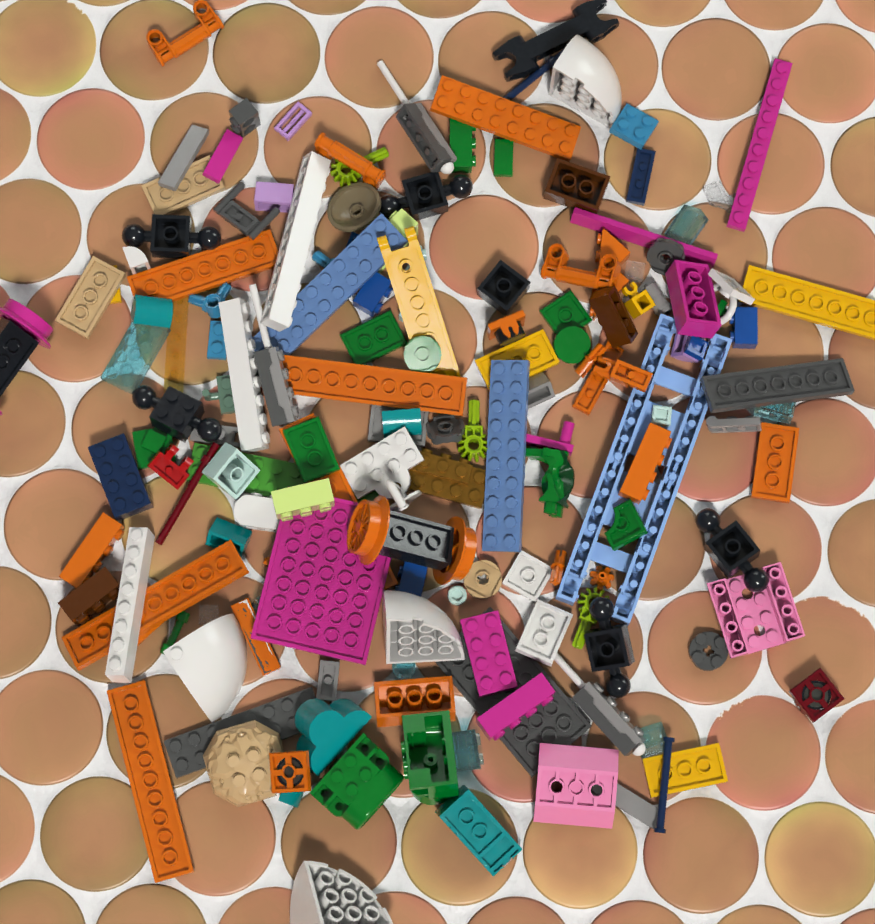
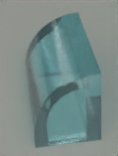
M684 204L664 235L692 245L709 220L701 209Z

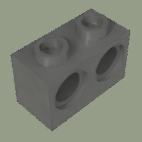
M247 98L229 110L230 126L236 134L239 133L243 138L261 125L258 111Z

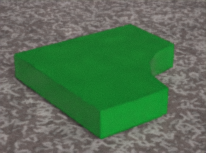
M631 499L613 508L615 513L614 523L604 534L612 550L616 551L648 533Z

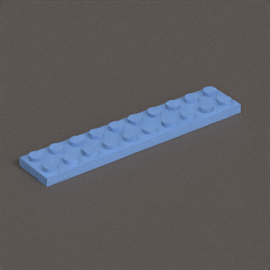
M382 213L297 294V305L292 312L291 317L293 321L289 328L279 332L267 327L273 347L279 346V350L282 349L284 355H291L385 265L377 237L386 235L391 251L402 248L408 242ZM259 331L253 337L256 344L255 352L264 350Z
M491 360L482 551L521 552L529 360Z

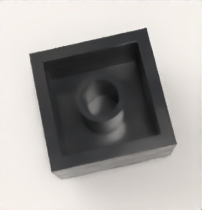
M500 260L477 288V295L504 316H508L529 290L531 282Z

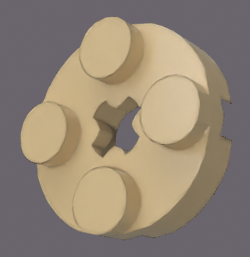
M488 560L473 562L468 574L464 577V587L467 592L478 599L491 598L500 590L502 585V576L498 566ZM486 575L488 582L479 584L478 576Z

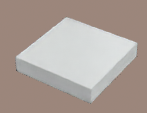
M521 550L502 584L536 603L550 579L551 566Z

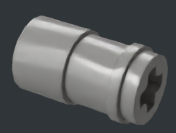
M655 282L644 285L642 291L646 289L656 305L652 307L655 315L658 317L661 313L667 315L672 310V306L664 297Z

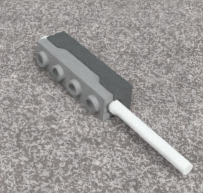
M382 60L379 61L377 66L403 105L396 118L430 171L442 172L443 174L452 173L457 157L423 105L421 103H410Z
M253 284L249 285L264 345V350L253 353L272 427L282 424V427L297 421L299 411L297 406L293 404V389L288 385L287 379L290 377L288 369L284 368L283 365L285 360L283 350H279V346H272L267 326L260 323L263 310L257 286Z
M557 652L554 661L580 689L572 699L624 756H629L631 753L635 756L643 755L646 751V746L643 743L646 740L643 737L644 732L637 725L634 727L629 722L631 718L624 711H619L616 707L618 705L616 701L603 693L604 689L598 682L584 683Z

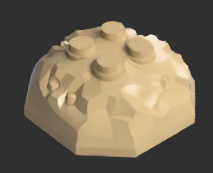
M256 720L217 730L203 754L213 794L237 807L275 797L278 793H272L269 753L284 752L280 734Z

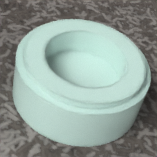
M453 586L449 589L447 597L452 605L459 606L466 601L467 593L463 587Z

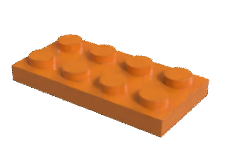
M761 422L762 431H759L751 498L789 504L799 428Z

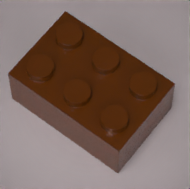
M557 158L543 199L572 209L577 207L598 214L610 176Z
M103 567L59 601L58 604L73 623L77 626L83 625L91 620L90 616L95 612H102L107 607L106 604L108 602L118 599L120 584L106 567Z

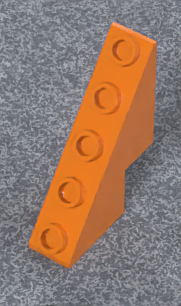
M603 229L602 233L597 234V244L600 245V249L596 251L595 262H598V268L601 258L606 254L614 255L621 265L629 258L630 251L609 232ZM610 263L607 268L612 267L614 263ZM622 273L619 274L616 286L619 294L622 292L621 289L625 286L627 287L629 280ZM590 306L589 316L593 317L594 321L597 316Z

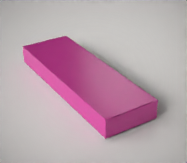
M227 129L202 175L219 184L243 137Z

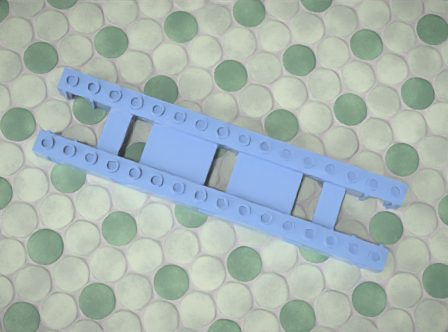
M662 313L659 316L640 367L645 371L653 373V377L646 392L635 388L632 389L555 600L571 606L574 605L575 601L579 598L578 591L582 580L587 576L586 570L590 560L626 573L624 581L618 589L619 594L610 620L620 624L627 623V626L632 619L708 409V403L700 379L702 376L721 373L733 340L719 334H715L709 340V347L705 358L700 364L701 369L697 379L663 367L664 358L668 355L671 348L669 347L671 338L677 330L674 318ZM656 384L689 396L690 400L685 413L672 409L670 427L660 426L671 431L669 437L672 438L669 448H664L662 455L665 457L661 466L665 468L659 484L649 482L646 489L650 491L646 500H641L640 504L633 502L648 533L639 538L635 551L631 555L621 550L613 551L610 546L599 543L597 540L603 525L609 527L613 525L615 519L613 508L628 500L618 495L628 473L623 470L628 455H636L645 432L651 423L652 406L659 405L649 401L653 387Z

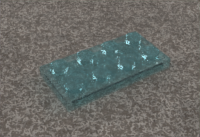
M132 322L103 372L101 379L133 394L134 390L142 383L171 329L134 324Z

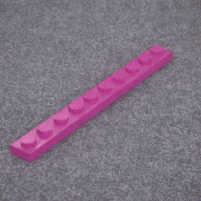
M776 58L773 61L726 225L728 228L742 232L746 229L793 63Z

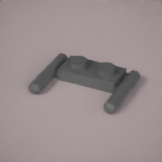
M239 182L213 210L251 240H254L280 213V210L277 207L273 208L260 222L233 201L245 188V184Z

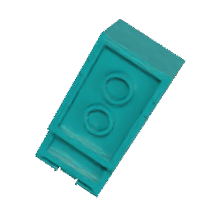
M463 785L458 789L459 796L450 797L435 813L491 875L495 876L511 861V858L514 859L522 848L474 794Z

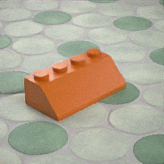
M452 676L374 682L377 728L402 726V715L447 710L450 712V721H456Z

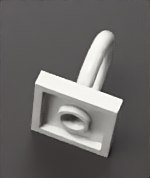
M713 268L708 273L716 282V284H713L714 292L719 291L730 300L727 312L720 318L721 325L727 323L734 315L737 299L749 305L755 301L734 278Z

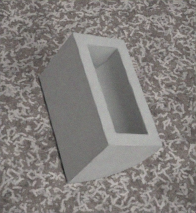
M543 372L529 378L528 409L556 397L550 380Z

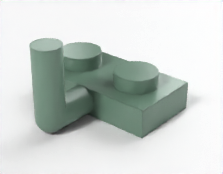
M230 375L216 376L218 392L210 393L208 389H204L202 391L204 399L206 401L219 400L221 415L235 413Z

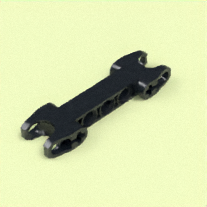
M607 0L587 1L572 11L575 18L526 42L521 35L516 36L492 53L495 61L508 58L515 63V66L504 74L506 82L525 78L539 69L537 61L564 49L575 35H580L583 38L587 37L588 41L593 44L604 39L609 33L619 27L618 19L603 21L597 17V13L607 6Z

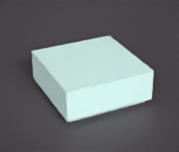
M653 405L651 423L670 427L672 407Z

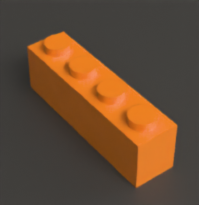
M653 423L649 424L619 491V496L628 500L631 499L632 502L640 504L641 500H646L650 491L646 488L649 482L653 484L657 475L654 470L657 465L661 466L665 457L662 455L664 448H669L672 438L669 437L671 431Z
M103 512L59 577L74 588L83 584L94 572L97 573L100 570L102 560L105 556L108 557L114 548L112 547L116 540L119 541L122 538L125 527Z

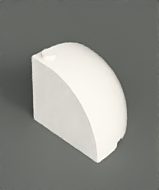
M575 35L553 66L548 95L611 128L620 114L622 105V93L618 76L609 60L597 47L580 35Z
M383 590L382 616L386 664L465 660L460 634L452 620L443 610L423 597L402 591Z
M234 614L224 615L205 624L163 651L187 689L212 723L230 708L242 688L248 663L246 641Z
M303 861L295 877L291 894L290 924H393L386 908H382L376 900L378 897L369 887L350 873L340 868L335 870L328 867L326 863L316 861Z

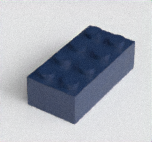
M124 433L88 447L112 513L117 521L154 508Z

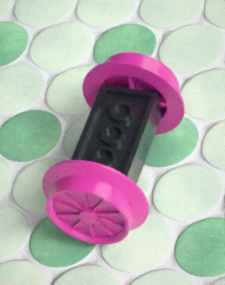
M8 299L3 308L0 307V317L2 318L0 320V397L38 344L47 349L51 348L47 339L53 332V328L33 311L13 299Z

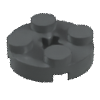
M656 239L649 247L647 253V261H649L652 270L661 275H665L674 260L685 261L683 245L671 239ZM662 254H667L671 258H667V260L663 259L664 256Z
M451 414L435 416L430 424L429 421L426 424L427 436L435 445L460 442L465 432L464 421L460 417L459 420Z
M703 632L691 641L688 654L698 669L713 671L721 667L726 661L728 650L724 638L719 634ZM708 646L714 651L709 657L703 652V648L706 649Z

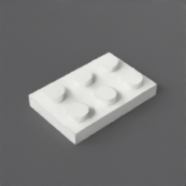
M537 599L515 651L551 667L573 614Z

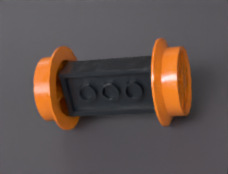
M377 496L373 501L361 500L353 511L347 531L348 551L358 555L362 564L369 565L378 555H383L433 568L434 579L441 585L447 584L452 579L460 581L468 574L473 564L477 547L474 529L466 527L461 517L454 516L443 525L390 510L388 499L385 496Z

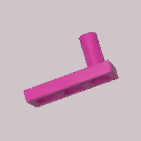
M568 421L563 422L559 441L527 434L526 446L539 449L567 451L569 456H571L574 445L570 444L575 424Z

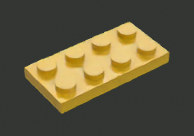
M544 329L475 360V364L489 392L491 360H529V378L560 363Z
M719 743L671 753L667 794L728 782ZM663 754L642 759L650 798L658 797L660 793Z

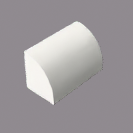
M132 246L122 247L132 274L151 269L146 255L140 249Z

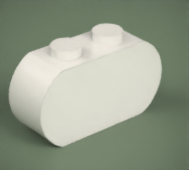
M251 493V495H244L237 500L234 506V516L241 527L277 533L279 520L276 516L272 495L268 498L262 497L260 493Z

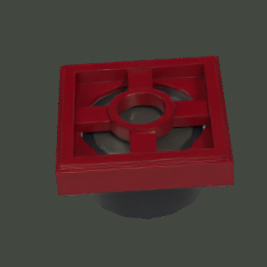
M818 668L788 691L795 699V705L801 708L800 712L807 715L812 723L844 700V697L821 668Z

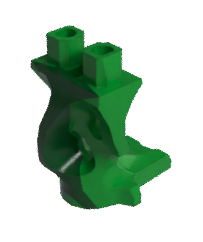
M526 448L527 458L542 461L549 465L541 482L543 495L540 496L539 501L544 504L543 513L549 514L553 518H562L563 508L568 509L569 507L566 501L573 489L575 479L574 469L568 462L569 453L549 448Z

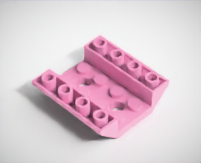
M781 562L761 568L769 577L768 586L761 592H752L750 599H745L742 596V590L747 589L744 584V574L707 583L730 658L759 652L805 636ZM759 625L764 628L762 636H757L754 633L755 626Z
M540 743L533 822L612 829L616 804L619 749ZM555 781H559L562 784V789L559 792H554L551 789V784ZM600 785L602 792L599 795H593L591 793L592 786Z

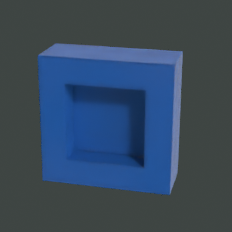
M689 336L684 353L700 361L704 358L709 342L699 337Z

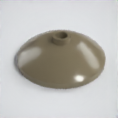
M357 182L349 186L346 185L331 198L327 209L328 219L340 231H359L370 225L379 214L381 197L378 191L370 184Z

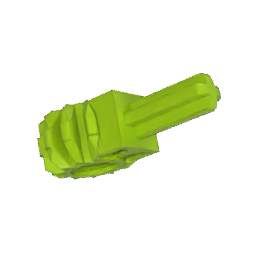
M383 147L364 156V158L375 164L388 158L389 153ZM336 159V164H331L332 171L330 174L334 176V182L340 181L341 187L344 183H347L348 186L351 185V181L357 183V178L362 176ZM348 168L351 172L345 174L341 170Z
M469 400L468 425H465V434L462 435L463 440L458 442L460 447L457 450L458 452H463L461 458L468 456L470 462L472 458L475 459V462H479L478 456L482 459L486 457L484 453H487L488 449L486 447L487 440H484L486 435L483 434V426H480L479 400ZM473 442L477 443L479 447L476 450H471L468 445Z
M594 587L593 593L587 588V595L585 593L580 594L584 600L580 599L577 603L584 606L578 609L581 611L578 618L581 622L572 642L574 648L583 649L585 644L584 633L590 630L592 625L595 626L597 622L590 615L589 600L602 597L605 592L603 589L598 594L597 587Z

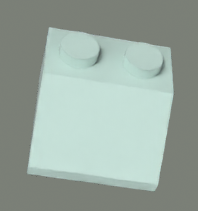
M225 442L203 469L202 473L237 500L259 473L260 469L237 448Z

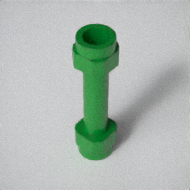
M182 611L176 615L175 619L177 621L166 644L163 643L160 653L164 654L163 651L175 644L184 623L187 624L189 613Z

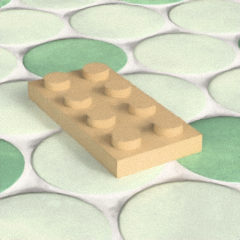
M210 155L191 164L176 191L159 186L158 181L161 177L141 185L154 214L170 215L226 190L222 180L218 184L202 175L211 159Z
M92 256L55 321L89 340L125 279L126 273Z

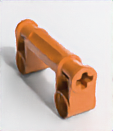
M198 0L193 5L194 16L199 25L172 42L168 43L162 32L157 29H152L147 33L148 46L162 67L172 58H178L183 53L211 37V34L218 29L224 28L222 21L206 1ZM204 8L206 9V12L200 14L198 13V10ZM153 38L160 39L157 43L151 42Z
M324 132L316 139L314 147L317 154L329 160L332 158L338 160L361 174L362 183L370 184L376 190L379 188L386 177V170L377 168L373 165V162L337 140L333 141L328 138Z
M559 243L552 244L549 247L541 269V278L556 279L557 282L595 290L617 286L621 264L614 255H604L600 260L596 273L567 267L569 255L564 247ZM562 252L559 257H555L557 253ZM610 263H614L612 267L607 268Z

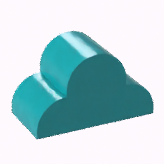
M321 699L307 700L300 705L295 714V726L302 734L297 742L296 751L309 750L310 768L319 776L372 716L349 699H338L330 705Z

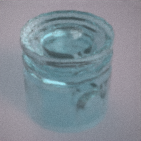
M415 663L393 664L392 670L398 680L412 679L415 675L416 667Z

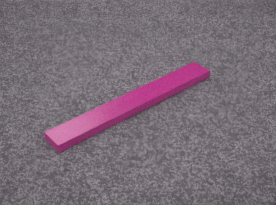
M577 207L574 208L570 223L600 233L605 229L613 237L649 248L658 238L671 239ZM674 240L683 245L685 261L708 264L710 269L714 267L718 256L717 253Z

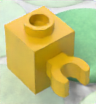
M632 282L629 284L632 291H629L626 286L621 290L625 296L630 298L624 305L634 320L656 305L646 289L638 293L636 283Z

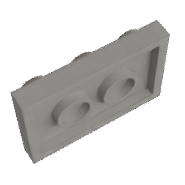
M372 405L368 441L379 442L384 439L382 411L402 410L404 408ZM420 411L422 435H411L417 447H425L426 424L429 412Z

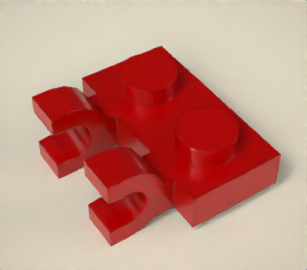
M171 443L164 454L158 451L147 466L178 490L189 477L186 470L194 461L185 455L179 466L171 459L179 449Z

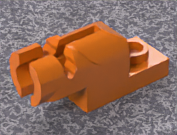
M599 356L597 361L598 365L604 368L595 365L592 373L612 383H617L626 388L630 386L642 392H646L653 377V373L619 359L613 361Z

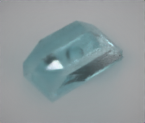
M662 722L640 728L644 732L643 737L646 739L643 742L646 746V751L641 757L644 759L664 752L665 741H663V737L667 736Z

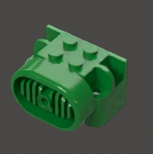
M449 710L402 715L405 740L401 741L405 780L409 779L412 795L418 801L427 805L442 804L450 797L459 796Z
M363 733L313 788L310 794L334 816L345 819L354 829L359 830L404 780V776L390 764L386 753Z

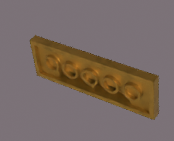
M422 448L420 453L425 460L409 469L411 482L408 490H420L422 494L481 509L485 497L486 470L473 467L469 460L459 458V461L452 460V456L441 453L440 456L433 454L432 450Z

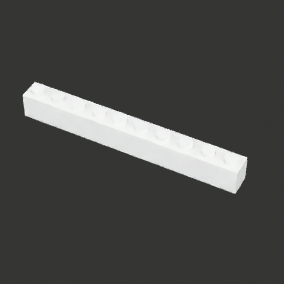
M313 151L302 159L260 321L261 324L279 332L289 328L293 321L291 317L292 312L297 305L296 297L301 289L300 281L306 269L304 265L310 253L309 245L314 237L313 229L318 221L317 214L322 205L321 198L326 189V178L331 170L329 168L331 160Z

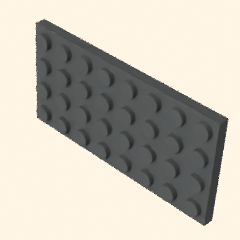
M489 607L482 614L493 612L494 610ZM501 620L518 685L517 689L542 672L555 690L553 701L544 707L539 705L535 714L529 718L526 716L522 717V722L512 730L508 727L504 730L505 735L499 738L528 774L533 777L538 773L540 743L571 745L592 726L536 660L515 651L519 640ZM460 631L465 660L437 661L435 663L446 676H452L453 685L479 715H482L517 689L478 698L462 631Z

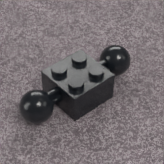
M430 172L402 180L404 197L397 199L393 195L383 196L381 198L379 214L382 213L389 219L393 212H398L401 208H408L410 216L418 221L448 212L446 196L453 195L460 199L466 198L472 192V181L468 176L460 174L454 176L449 184L442 186L438 172Z
M152 214L151 231H145L138 224H130L123 229L122 240L127 246L136 248L143 245L144 242H151L150 252L152 257L184 258L191 255V243L199 244L205 250L217 248L221 243V234L216 228L211 226L204 227L199 232H192L190 216Z
M141 385L134 390L132 401L137 408L143 410L150 409L151 407L154 408L149 416L152 427L183 442H186L194 429L197 430L199 437L206 442L216 441L221 436L222 426L218 420L210 417L201 419L205 413L201 401L170 386L161 399L157 398L155 390L150 386Z
M710 508L701 510L696 516V525L702 532L713 535L711 539L705 542L704 550L728 579L741 570L745 575L744 584L749 591L758 593L765 590L769 583L767 573L761 568H753L750 564L759 557L760 549L737 521L722 529L719 526L720 516L715 510Z
M597 597L590 603L589 612L592 618L599 622L600 628L590 629L584 633L592 672L609 669L610 676L606 680V690L611 696L621 698L628 694L631 683L629 678L621 673L620 667L630 666L635 662L627 623L611 626L610 618L614 613V605L606 597Z

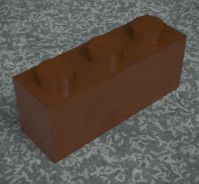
M611 286L595 290L589 299L590 306L594 310L598 322L602 326L612 348L631 344L638 335V332L616 287Z

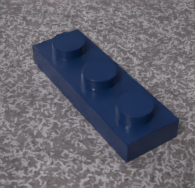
M637 148L626 202L644 206L656 151L640 150Z

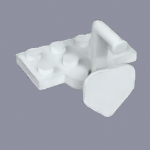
M405 426L340 465L357 499H361L375 490L379 495L385 496L387 499H394L395 503L390 506V510L393 511L398 508L399 511H403L422 494L420 490L409 495L406 494L411 482L409 469L425 459Z

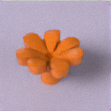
M600 565L596 567V572L591 571L589 573V576L593 578L590 580V585H597L598 591H601L603 586L606 589L611 588L609 581H614L615 577L609 574L611 572L610 568L606 567L603 570Z

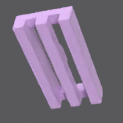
M298 101L274 127V130L289 141L312 116V112ZM300 108L301 110L299 111V113H298V114L289 122V124L282 130L281 127H282V126L291 118V116ZM304 113H306V114L301 118V120H300V121L291 129V131L287 134L288 130L298 121V119H299Z

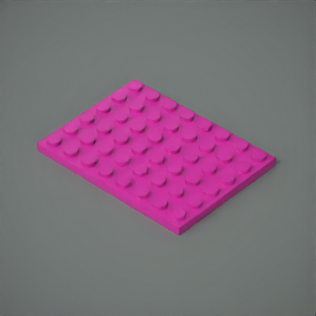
M334 497L335 506L331 507L332 510L320 512V510L312 511L310 516L301 517L300 514L293 516V519L282 522V519L279 520L251 639L366 665L391 558L378 555L371 564L364 565L360 562L358 555L348 551V526L358 503Z

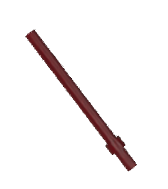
M213 442L207 454H204L201 458L200 466L155 541L162 546L203 476V469L220 447L217 443Z

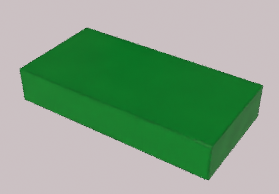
M495 139L494 177H512L513 141Z

